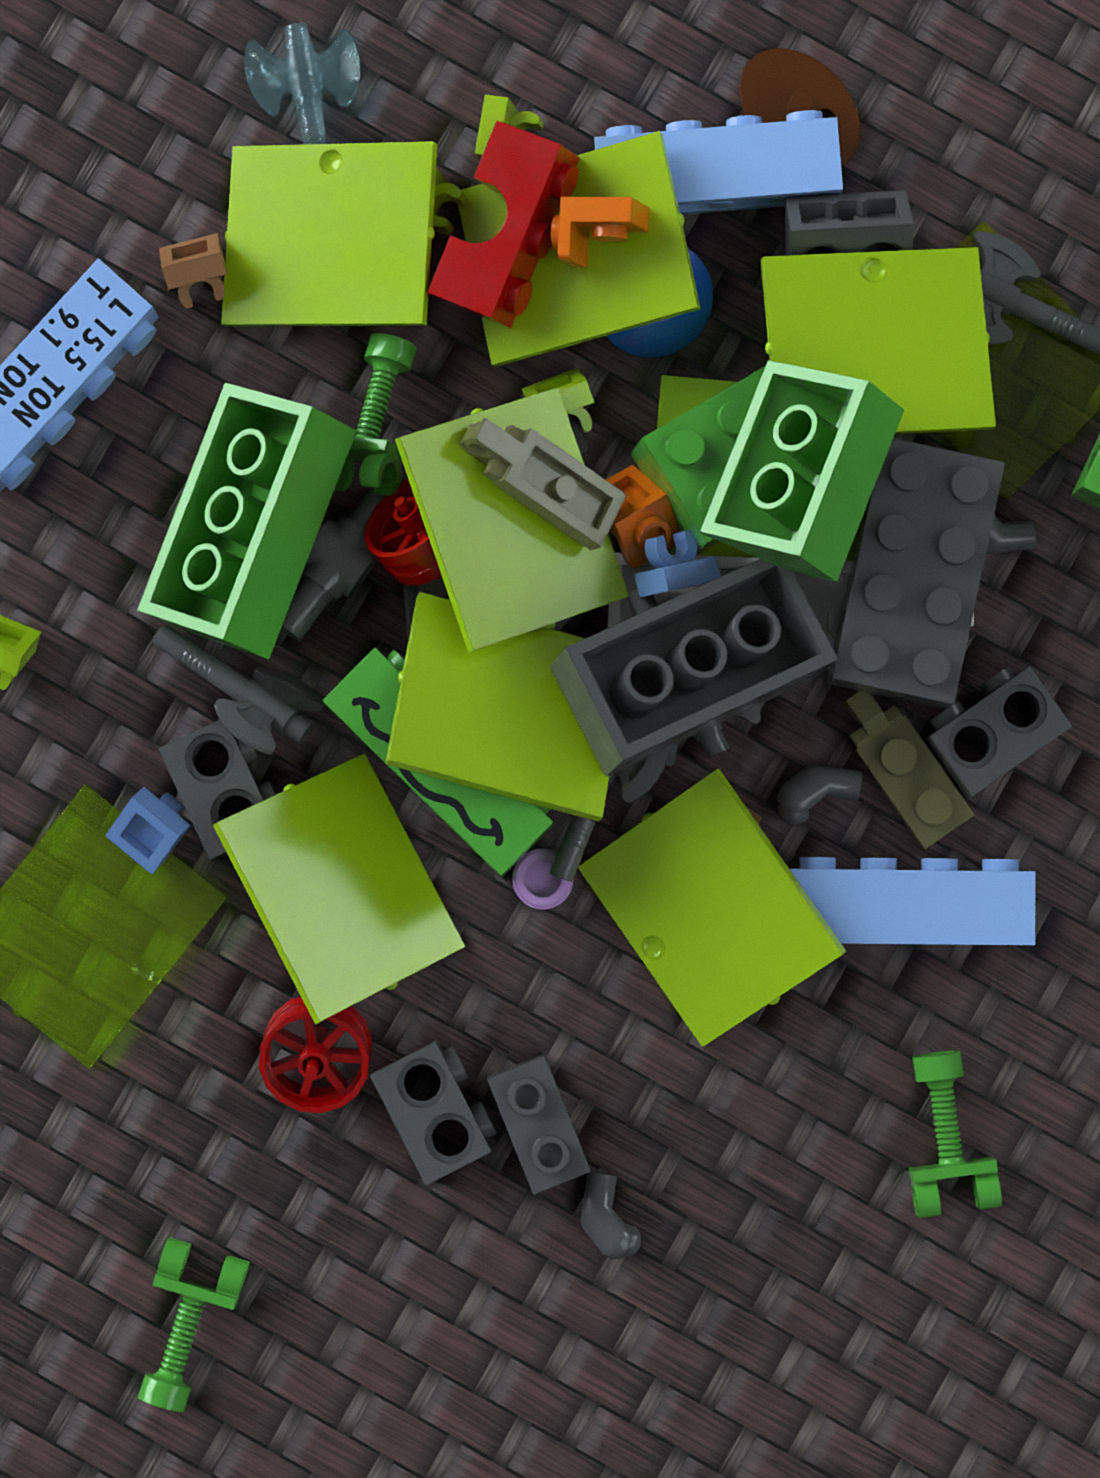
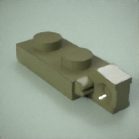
M484 418L481 422L469 425L459 444L478 461L487 464L483 474L490 480L495 481V486L589 550L601 548L626 498L625 493L532 428L523 431L514 425H510L504 431L487 418Z
M857 691L842 703L859 727L858 730L849 735V738L856 747L854 750L855 754L923 850L975 815L906 715L902 716L895 705L883 712L872 695L863 691Z

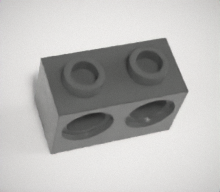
M906 190L785 197V256L913 250L914 223ZM877 243H885L880 246H872ZM824 246V248H822V249L811 250L812 248H815V247Z
M1008 665L979 686L985 696L975 704L965 709L962 703L957 701L954 705L929 721L936 731L923 739V741L964 799L973 797L1072 727L1030 666L1015 675ZM1011 694L1024 696L1032 705L1033 717L1026 727L1012 725L1004 715V703ZM961 729H971L977 732L983 740V754L976 762L971 763L960 759L954 750V738Z
M221 720L215 721L158 748L209 860L217 861L227 856L228 854L213 827L215 823L223 820L222 813L225 805L230 800L239 797L246 798L252 805H255L277 794L270 780L259 784L250 762L259 758L257 750L236 738L223 725ZM220 743L228 751V765L217 776H204L197 766L198 753L207 744Z
M435 1040L369 1075L425 1186L492 1152V1146L488 1138L497 1134V1131L481 1100L470 1105L460 1083L468 1080L469 1076L453 1046L442 1050L438 1040ZM426 1064L438 1072L441 1084L438 1093L433 1097L419 1099L408 1091L406 1075L409 1069L415 1065ZM444 1120H457L467 1129L469 1136L468 1144L460 1152L445 1153L436 1146L433 1139L434 1128Z
M545 1054L487 1077L533 1195L591 1172Z

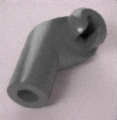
M817 764L803 767L784 782L778 791L776 798L779 802L777 806L779 817L790 824L803 823L809 818V809L814 807L825 796L858 801L862 771Z
M591 1171L587 1173L580 1218L581 1226L602 1254L612 1259L631 1257L640 1248L641 1235L636 1226L625 1224L612 1209L617 1175Z

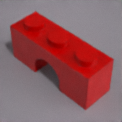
M496 120L473 178L490 189L502 193L507 206L505 223L496 236L482 243H470L450 235L427 293L446 303L511 328L515 317L524 312L532 294V283L530 280L538 260L544 258L551 249V223L554 215L559 211L560 198L571 197L575 190L579 176L577 164L580 157L562 144Z

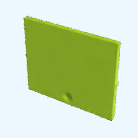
M660 131L577 155L580 157L577 164L579 176L571 197H633L649 207L648 232H628V240L625 242L592 240L591 232H589L586 268L572 267L558 259L557 251L551 246L548 254L537 262L530 280L532 283L530 301L524 312L515 317L511 328L482 317L492 366H501L701 309L683 230L685 219L679 211L663 133ZM484 184L462 189L461 191L467 198L465 206L458 205L465 241L482 243L492 239L502 229L506 220L507 206L502 193L496 192Z
M429 141L233 146L228 225L225 232V266L227 275H224L221 325L226 327L427 326L429 297L427 291L430 281L432 240L435 236L433 215L438 144Z
M978 247L765 256L761 258L768 338L765 351L769 355L770 361L870 381L904 409L895 434L991 430L996 427L988 351L990 335L986 331Z
M558 387L484 411L481 408H476L471 411V415L395 439L468 653L541 627L552 629L558 621L629 597L608 534L601 548L589 550L495 486V481L490 480L483 474L487 464L478 461L459 446L469 425L481 422L484 418H487L504 431L510 425H514L523 431L532 428L584 464Z
M420 592L416 598L403 670L398 675L400 688L385 764L599 822L603 818L609 776L605 777L550 668V665L566 647L585 638L541 627L468 653L451 601Z
M365 753L296 786L288 784L284 787L283 792L213 825L315 1024L385 988L387 990L395 989L398 982L465 947Z
M719 768L654 814H644L641 818V823L578 866L579 871L702 1047L767 1004H777L782 994L846 952L841 942Z

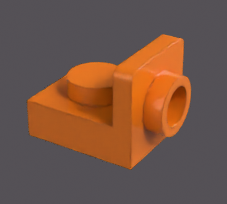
M561 197L560 214H555L551 223L552 247L557 251L558 259L572 267L586 268L589 232H591L592 240L625 242L628 240V232H648L649 207L633 197Z
M633 464L606 479L626 495L609 531L617 538L624 561L632 569H636L648 562L644 549L646 539L664 535L667 551L676 546L673 534L680 532L667 493Z

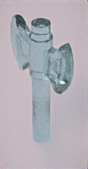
M306 23L287 25L284 27L287 44L284 47L286 57H277L267 52L257 41H249L246 45L244 57L245 76L257 102L270 115L275 116L279 113L282 97L292 94L293 102L297 104L303 145L327 144L320 101L323 98L322 90H327L333 94L339 106L347 107L355 95L359 83L360 60L350 33L344 29L340 30L330 48L322 53H315L314 43L310 41L308 25Z

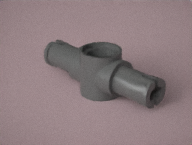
M373 487L369 488L348 516L342 515L337 522L329 519L318 531L281 627L282 632L297 642L301 641L331 600L338 602L342 595L350 598L361 586L378 561L369 552L364 540L366 523L374 508L386 496L373 494Z

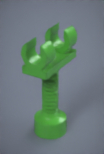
M373 333L370 335L364 360L373 366L372 378L370 379L369 389L367 390L364 406L362 407L363 412H361V418H359L356 435L334 491H345L351 485L354 476L353 461H363L359 472L361 487H373V494L393 495L400 487L402 480L401 464L403 462L398 447L388 440L379 439V434L381 433L395 378L398 374H407L411 371L417 347L406 339L386 333Z
M961 1050L938 1051L913 1056L916 1082H923L928 1086L929 1090H932L930 1096H933L931 1102L934 1103L931 1106L934 1108L932 1113L935 1114L933 1120H936L934 1126H936L935 1132H937L936 1138H938L937 1144L939 1145L937 1148L940 1151L938 1155L941 1157L938 1164L908 1168L916 1216L919 1219L941 1215V1203L936 1180L971 1175L976 1208L979 1207V1210L1002 1207L996 1159L988 1156L965 1160L961 1155L963 1150L960 1149L962 1144L959 1143L961 1141V1138L958 1137L960 1131H957L959 1125H956L959 1122L958 1119H955L958 1115L955 1113L957 1108L954 1107L956 1101H953L955 1095H953L954 1089H952L955 1079L964 1076Z
M170 1237L167 1239L152 1286L181 1294L183 1302H180L179 1306L181 1308L177 1310L179 1314L175 1316L177 1320H174L175 1326H172L173 1332L170 1333L171 1337L168 1339L170 1343L166 1345L168 1349L164 1352L166 1355L162 1358L164 1360L161 1362L162 1367L153 1374L145 1373L137 1398L160 1408L185 1412L192 1387L184 1382L181 1372H184L185 1368L183 1366L187 1364L185 1360H188V1356L186 1354H190L188 1348H192L190 1342L194 1341L192 1336L196 1335L195 1330L198 1328L196 1325L200 1322L198 1319L201 1318L202 1307L208 1302L234 1310L237 1307L250 1262L233 1256H226L216 1289L181 1279L186 1266L191 1244Z

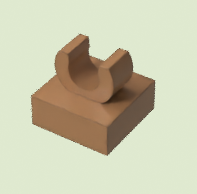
M218 233L159 248L161 268L167 289H178L179 300L186 309L193 307L190 288L196 282L203 281L210 284L216 301L224 298L222 276L227 275Z

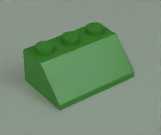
M768 360L700 532L712 539L786 570L837 582L904 409L868 380Z

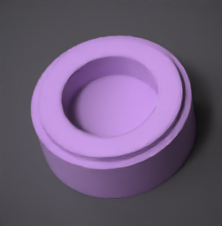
M550 849L532 850L526 853L514 868L512 876L514 890L519 899L531 908L540 910L554 908L560 905L571 892L573 881L569 882L550 874L557 855L556 851Z

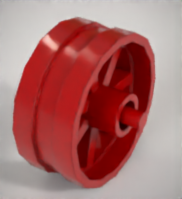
M406 479L400 484L395 494L386 495L374 508L366 523L364 540L369 552L379 562L384 564L386 571L395 580L404 585H423L439 579L442 575L409 479Z
M301 996L290 999L274 1012L265 1028L261 1042L259 1070L266 1088L281 1103L301 1112L324 1113L342 1108L359 1094L368 1077L373 1039L366 1020L353 1006L326 1019L335 1023L329 1031L323 1027H316ZM303 1019L306 1032L304 1039L283 1027L290 1022ZM347 1031L357 1042L359 1049L333 1047V1045ZM272 1040L298 1053L274 1061L271 1052ZM332 1062L356 1063L360 1065L357 1072L345 1080ZM298 1068L299 1073L304 1077L302 1085L289 1079L284 1072ZM324 1076L332 1084L331 1087L327 1088L311 1087L313 1080L321 1079Z

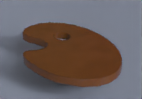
M784 48L768 49L757 53L747 62L742 71L739 85L743 115L762 117V123L786 121L788 114L797 111H828L833 117H837L841 167L847 164L855 154L860 140V120L857 108L841 80L824 64L796 50Z

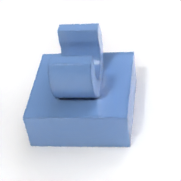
M691 529L673 534L676 545L674 556L670 555L667 551L664 535L646 539L644 546L645 555L648 561L657 569L634 574L639 598L708 583L721 577L716 555L693 560L697 553L698 544Z
M142 787L132 796L106 834V837L153 875L165 863L191 825L179 816L185 810V806L170 793L166 792L159 799L147 788Z

